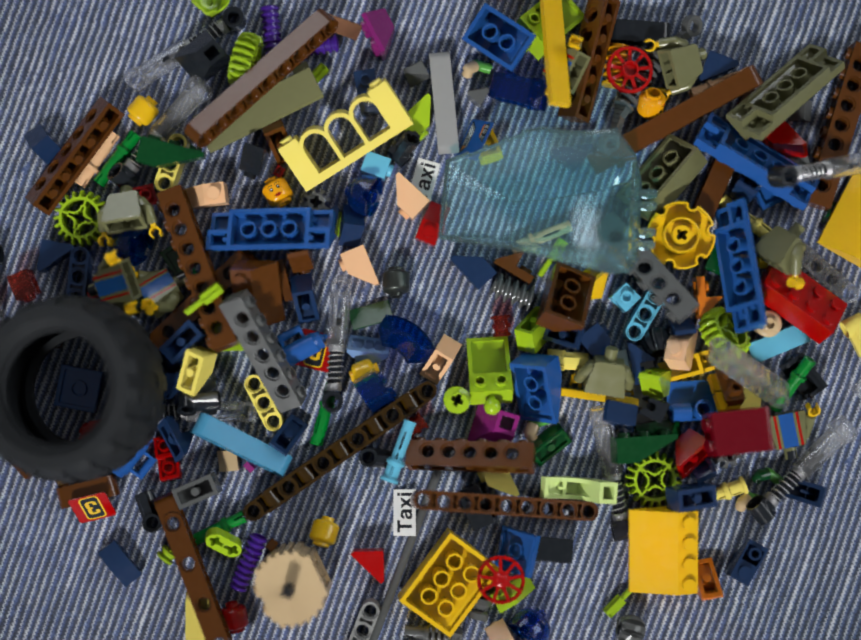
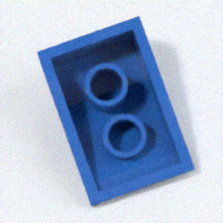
M484 3L462 37V40L483 55L513 72L536 35Z
M523 352L509 363L521 420L557 424L559 422L562 382L559 357L556 355Z

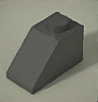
M213 472L171 491L179 510L214 496L222 492L223 489L216 473Z

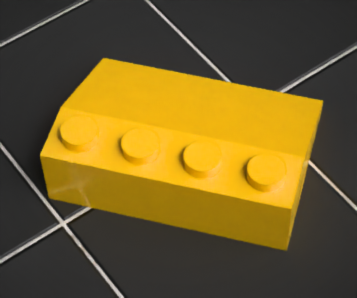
M854 170L817 243L860 268L861 172Z
M667 506L628 509L629 592L665 595L698 593V510L679 513L667 509Z
M447 527L398 593L399 602L451 638L482 596L477 585V574L481 565L488 558ZM491 561V566L498 571L499 567ZM487 566L482 571V575L493 576V573ZM481 578L482 588L491 584L492 581Z

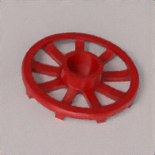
M624 46L617 49L611 54L606 63L608 81L621 93L633 94L640 92L647 87L652 79L653 65L651 59L646 52L635 46ZM628 50L627 61L622 58L619 52ZM632 50L641 53L635 61L632 60ZM615 56L621 62V66L611 64ZM645 57L649 65L639 67V61ZM610 68L618 69L621 72L612 77ZM649 70L648 79L641 76L639 71ZM623 76L624 79L620 87L614 80ZM635 77L644 82L639 88L636 86ZM628 79H630L633 89H624Z
M503 555L493 556L481 565L477 574V585L480 593L488 601L494 604H507L517 599L522 593L525 585V575L520 564L513 558ZM499 559L498 571L491 566V561ZM503 559L512 562L506 571H503ZM485 566L491 570L493 576L482 575ZM516 566L520 574L509 576V572ZM481 578L491 580L492 583L482 588ZM521 578L520 588L510 583L511 580ZM495 587L496 590L493 598H491L485 591ZM507 587L517 591L511 598H509ZM500 589L503 590L506 600H496Z

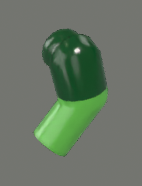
M765 467L754 471L751 479L755 484L768 480L774 484H779V480H783V477L771 468Z

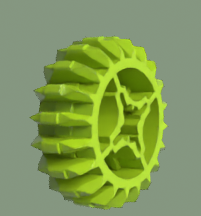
M242 32L237 38L230 56L227 77L230 85L262 59L263 40L261 36L252 32Z
M80 190L79 195L76 191H72V198L67 194L64 195L66 202L60 201L59 204L62 207L54 209V211L59 213L58 216H53L54 220L59 221L54 227L61 228L58 231V235H65L63 240L66 242L70 241L71 245L78 243L79 246L84 247L86 242L87 245L92 246V239L97 242L98 235H101V232L98 230V221L91 216L92 209L90 207L92 204L98 213L106 202H100L101 197L99 195L94 197V193L91 191L87 195L84 190ZM84 202L77 211H70L74 205ZM74 215H77L79 217L80 215L86 217V219L90 220V222H83L79 220V218L74 217ZM67 217L73 220V232L68 226ZM87 226H95L89 233L81 235V232H84Z
M720 306L711 308L710 311L703 314L699 322V331L702 333L700 337L704 339L705 345L709 347V351L714 352L716 357L719 356L722 361L730 362L739 360L749 351L751 346L749 340L751 338L747 335L748 332L735 333L731 312H726V308L724 309Z
M657 451L653 453V457L650 455L639 463H633L635 465L634 468L627 466V469L632 473L625 474V478L631 479V481L625 483V486L633 487L629 489L628 493L630 495L636 493L633 500L638 501L641 498L640 505L644 506L647 501L648 507H653L654 502L657 507L661 506V501L666 504V486L663 483L666 470L669 473V484L667 487L676 486V484L682 485V481L676 480L679 477L678 472H674L677 470L676 464L671 466L674 459L670 457L666 460L667 454L663 453L659 458V452ZM653 462L662 464L660 468L657 467L654 471H649L644 467ZM639 472L644 476V482L640 489L637 484ZM646 473L657 476L656 479H658L657 482L660 486L653 482L649 483L651 480ZM653 488H658L662 491L661 494L656 496L644 495Z

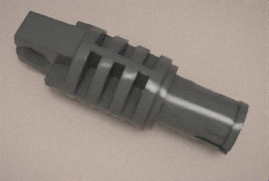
M428 623L424 624V626L405 624L404 638L462 640L463 629L457 628L450 638L433 625L429 626Z

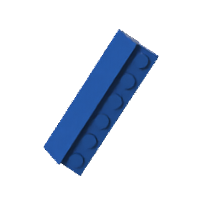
M713 112L709 114L694 139L693 145L697 146L699 150L707 152L715 157L717 161L725 163L737 173L743 174L755 184L763 186L773 195L781 197L789 202L791 206L802 211L808 206L810 197L817 188L819 179L798 182L794 187H772L767 180V174L771 167L797 166L799 164L759 140L750 137L745 141L731 123Z
M746 198L727 203V207L716 210L718 229L713 230V234L716 235L715 246L726 312L732 313L735 333L740 334L755 329H763L767 325Z
M311 207L229 209V212L212 213L211 230H207L205 250L330 249L337 236L334 233L336 212L334 210H313Z

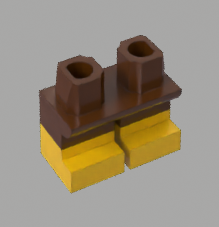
M724 364L723 366L714 367L716 373L709 374L707 380L711 392L714 394L713 399L717 411L739 409L746 398L743 392V385L740 383L737 374L736 364Z

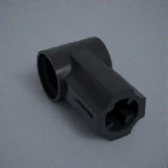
M407 130L387 150L386 153L400 168L406 165L414 156L413 152L421 143L420 135L416 131Z
M179 391L178 413L182 416H193L197 411L220 410L221 408L220 391L198 392L194 397Z
M367 446L359 451V461L365 467L386 468V460L388 457H391L393 450ZM366 451L374 454V458L370 462H365L362 459V455Z
M153 489L135 495L143 519L142 526L144 530L150 533L163 529L154 505V498L156 496ZM152 517L158 520L156 528L151 525Z

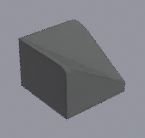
M422 61L403 70L410 87H414L429 79V74Z

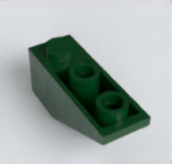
M148 134V137L141 136L135 161L160 169L206 159L207 155L205 152H202L203 148L190 145L187 148L181 146V142L169 139V143L160 141L161 137Z
M659 429L657 434H650V431H637V435L631 436L629 432L617 433V437H610L611 462L615 464L639 463L676 440L678 434L671 433L670 429Z

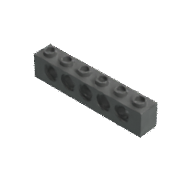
M614 211L594 227L595 239L602 246L605 244L610 249L608 252L614 260L617 261L619 259L624 264L622 266L624 271L629 276L633 274L636 277V283L643 291L648 290L652 295L650 297L651 300L658 307L661 305L666 310L665 315L671 322L676 321L680 325L699 309V303ZM619 235L622 237V240L615 243L611 241V238ZM633 250L636 252V255L628 258L625 256V253ZM646 265L650 267V271L641 273L639 268ZM655 281H662L665 285L663 288L657 289L653 286V283ZM670 296H676L679 302L670 304L667 299Z
M246 288L225 297L219 307L279 413L302 406L307 397L305 387L300 384L296 377L295 369L288 363L286 353L278 345L276 335L268 327L266 318L259 311L254 296Z

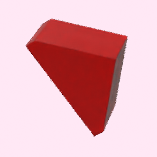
M355 548L351 552V556L382 584L385 579L384 548Z

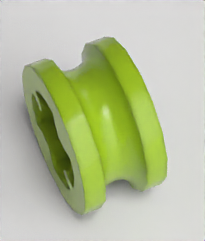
M163 545L162 551L157 552V556L166 564L171 565L173 563L172 560L175 558L169 546Z

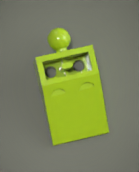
M562 0L565 37L582 22L584 13L572 0ZM540 1L516 21V23L536 35L527 51H530L538 61L544 57Z
M508 336L466 338L470 405L484 404V410L487 414L496 415L501 409L500 403L513 402Z

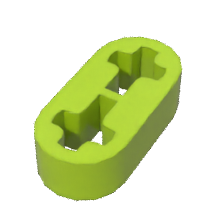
M212 527L206 531L205 543L208 547L227 557H237L241 554L242 541L235 535L218 527Z

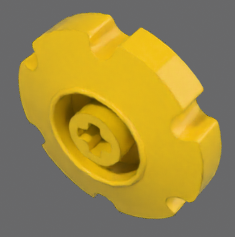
M677 201L669 203L663 207V214L656 212L648 223L646 237L652 239V244L648 245V249L663 265L666 262L672 263V269L674 270L693 268L699 264L698 257L706 259L712 252L716 235L711 234L709 228L714 223L708 213L700 206L690 209L689 202ZM684 232L683 239L678 240L676 238L678 233Z

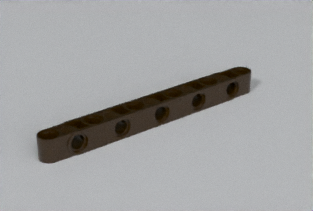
M424 381L401 395L257 495L255 499L245 506L244 516L250 521H256L281 506L422 408L436 396L437 388L435 384L430 381ZM424 385H431L434 392L431 396H424L421 389ZM389 409H396L398 411L399 417L396 420H390L387 417ZM361 433L364 436V442L356 444L353 441V435ZM320 457H326L329 460L328 467L322 468L319 466L318 460ZM291 481L294 484V491H286L284 483ZM251 505L259 508V515L254 516L250 513L249 508Z

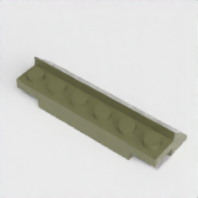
M808 44L728 112L726 119L745 141L750 137L762 141L845 69V62L827 56V49Z
M307 62L300 63L207 145L209 152L213 153L324 98Z

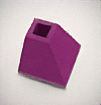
M385 8L361 14V29L366 39H371L370 44L376 57L380 56L381 60L384 61L387 58L395 33L394 25Z
M484 404L478 405L467 440L487 439L489 442H497L499 439H506L512 442L520 416L501 409L496 415H489L484 410Z

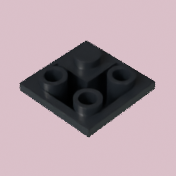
M207 30L174 55V58L199 87L230 62V58Z

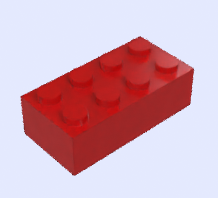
M768 264V267L764 269L760 277L764 304L818 344L831 336L848 304L803 271H801L798 277L803 278L804 287L802 289L789 287L786 281L792 275L789 274L788 276Z

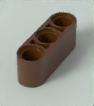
M115 474L56 488L61 509L70 507L68 501L101 492H105L107 497L120 494Z

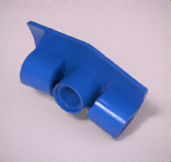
M708 381L670 382L669 395L666 396V401L670 403L667 410L671 423L685 421L700 423L702 414L698 411V407H701L705 414L718 412L713 399L714 394L711 392Z

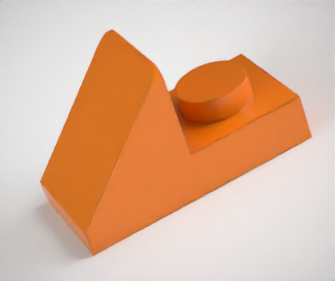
M698 276L692 278L693 297L699 303V309L695 311V319H702L703 314L710 311L723 296L706 297V293L709 292L708 281H705V276Z
M712 557L698 560L697 594L702 601L724 596Z

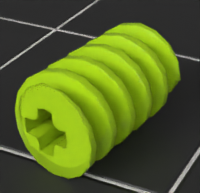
M458 385L448 388L443 397L447 410L455 414L466 411L471 401L468 391ZM460 394L462 402H457L456 405L453 404L454 401L451 397Z

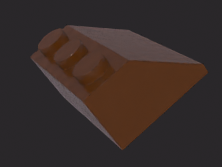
M237 260L230 269L233 294L247 288L249 293L254 296L259 311L264 314L267 325L284 321L285 311L279 261Z
M557 261L548 274L536 325L554 332L583 329L596 277Z

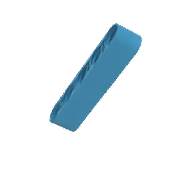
M200 413L191 431L194 435L281 477H284L293 458L290 455L284 456L270 445L205 413Z

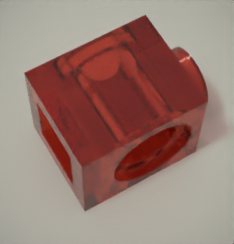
M24 269L7 276L16 300L27 303L37 299L36 295L42 293L33 270Z

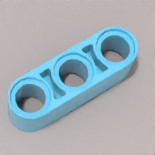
M648 290L642 295L623 328V336L629 341H638L644 336L661 305L658 307L651 300ZM642 308H646L649 312V316L645 320L639 315ZM631 326H635L638 329V335L635 338L629 335V328Z
M791 324L782 328L776 336L760 337L750 341L749 352L753 362L758 363L811 340L809 336Z

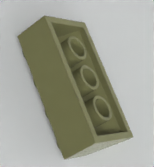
M670 134L616 197L640 218L649 223L656 212L658 214L664 213L663 207L674 202L708 161L696 146Z

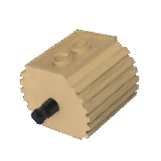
M292 541L288 545L283 543L280 547H275L272 552L270 551L254 571L256 577L253 589L256 596L262 598L264 603L262 606L263 611L267 617H271L272 621L278 623L280 628H286L287 625L290 628H295L296 624L302 626L305 621L309 623L313 616L314 618L318 616L326 603L333 583L316 547L306 546L303 541H298L297 544Z

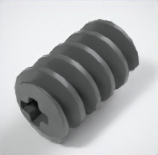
M500 273L495 277L488 296L495 292V299L503 295L504 303L510 298L511 306L518 302V308L521 309L526 305L527 312L535 294V287L531 286L527 290V283L525 282L519 287L518 279L511 283L510 276L503 280V273Z

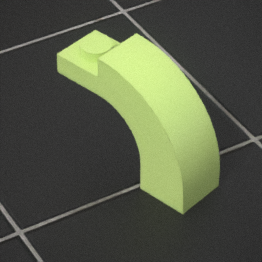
M541 476L540 498L575 499L598 504H617V482L572 476Z

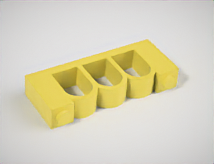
M377 78L369 83L370 87L367 89V93L357 95L351 101L349 111L345 109L332 111L327 116L324 127L312 125L302 132L300 139L296 134L293 137L288 135L280 141L279 153L306 192L413 125L412 118L386 78L382 80ZM362 101L372 102L389 125L370 138L354 115L355 106ZM338 117L348 119L364 141L346 153L343 152L329 130L330 122ZM313 133L323 135L338 156L337 159L321 169L304 144L305 138Z

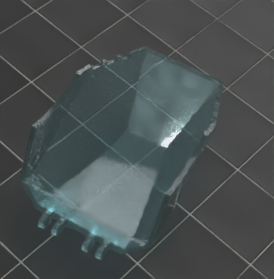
M546 126L522 130L521 134L513 137H503V141L490 146L488 144L483 145L482 149L470 153L468 151L446 160L438 238L441 240L519 250L607 274L631 272L639 261V249L651 250L655 248L654 241L639 240L640 237L649 238L654 237L656 234V229L640 228L641 210L653 211L657 207L656 202H641V198L657 197V191L655 189L642 190V180L636 154L617 128L594 131L560 130L547 128Z

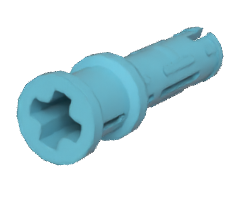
M406 419L403 420L404 422L392 455L386 460L387 466L384 474L380 476V479L396 485L399 482L397 479L401 468L405 466L403 459L417 424Z

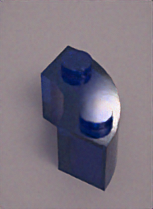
M504 70L503 73L494 72L488 93L489 97L501 103L516 105L531 111L545 112L548 102V96L544 94L547 88L544 80L535 77L529 79L517 76L515 72Z
M385 315L377 328L382 346L398 351L404 357L406 363H426L435 350L428 335L419 326L405 318Z
M375 368L353 381L355 389L373 413L395 400L394 397L397 396L391 385L387 387L385 384L387 380L381 371L377 372Z

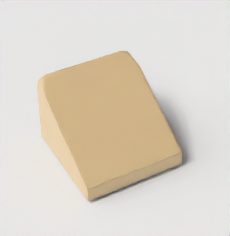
M226 450L217 451L219 472L238 471L241 469L239 456Z

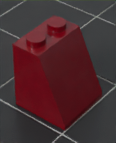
M768 406L702 414L701 427L705 434L704 448L708 457L775 450Z

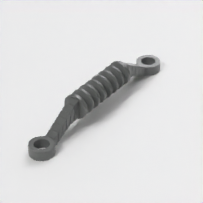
M687 15L682 21V30L674 36L686 40L698 36L703 26L702 19L696 15ZM692 21H693V22H694V26H693V29L691 30V29H690V25H691V23H692ZM659 47L648 53L653 65L652 79L657 78L656 72L660 73L662 71L657 50L660 49ZM646 58L644 59L645 65H640L639 67L649 65ZM641 70L639 74L648 79L649 70ZM637 77L634 78L637 88L644 84ZM652 80L647 86H651L653 84ZM632 84L626 85L625 89H633ZM641 92L633 94L620 93L623 99L617 98L615 100L610 132L603 133L599 138L598 146L600 151L613 154L618 150L624 120L629 113L634 111L632 105H638L637 99ZM611 138V145L607 147V142Z

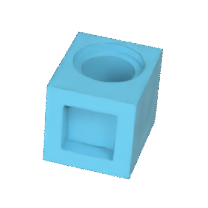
M370 151L365 156L361 173L385 181L386 177H391L394 165H391V158Z
M627 282L623 283L608 297L622 313L627 312L641 298Z

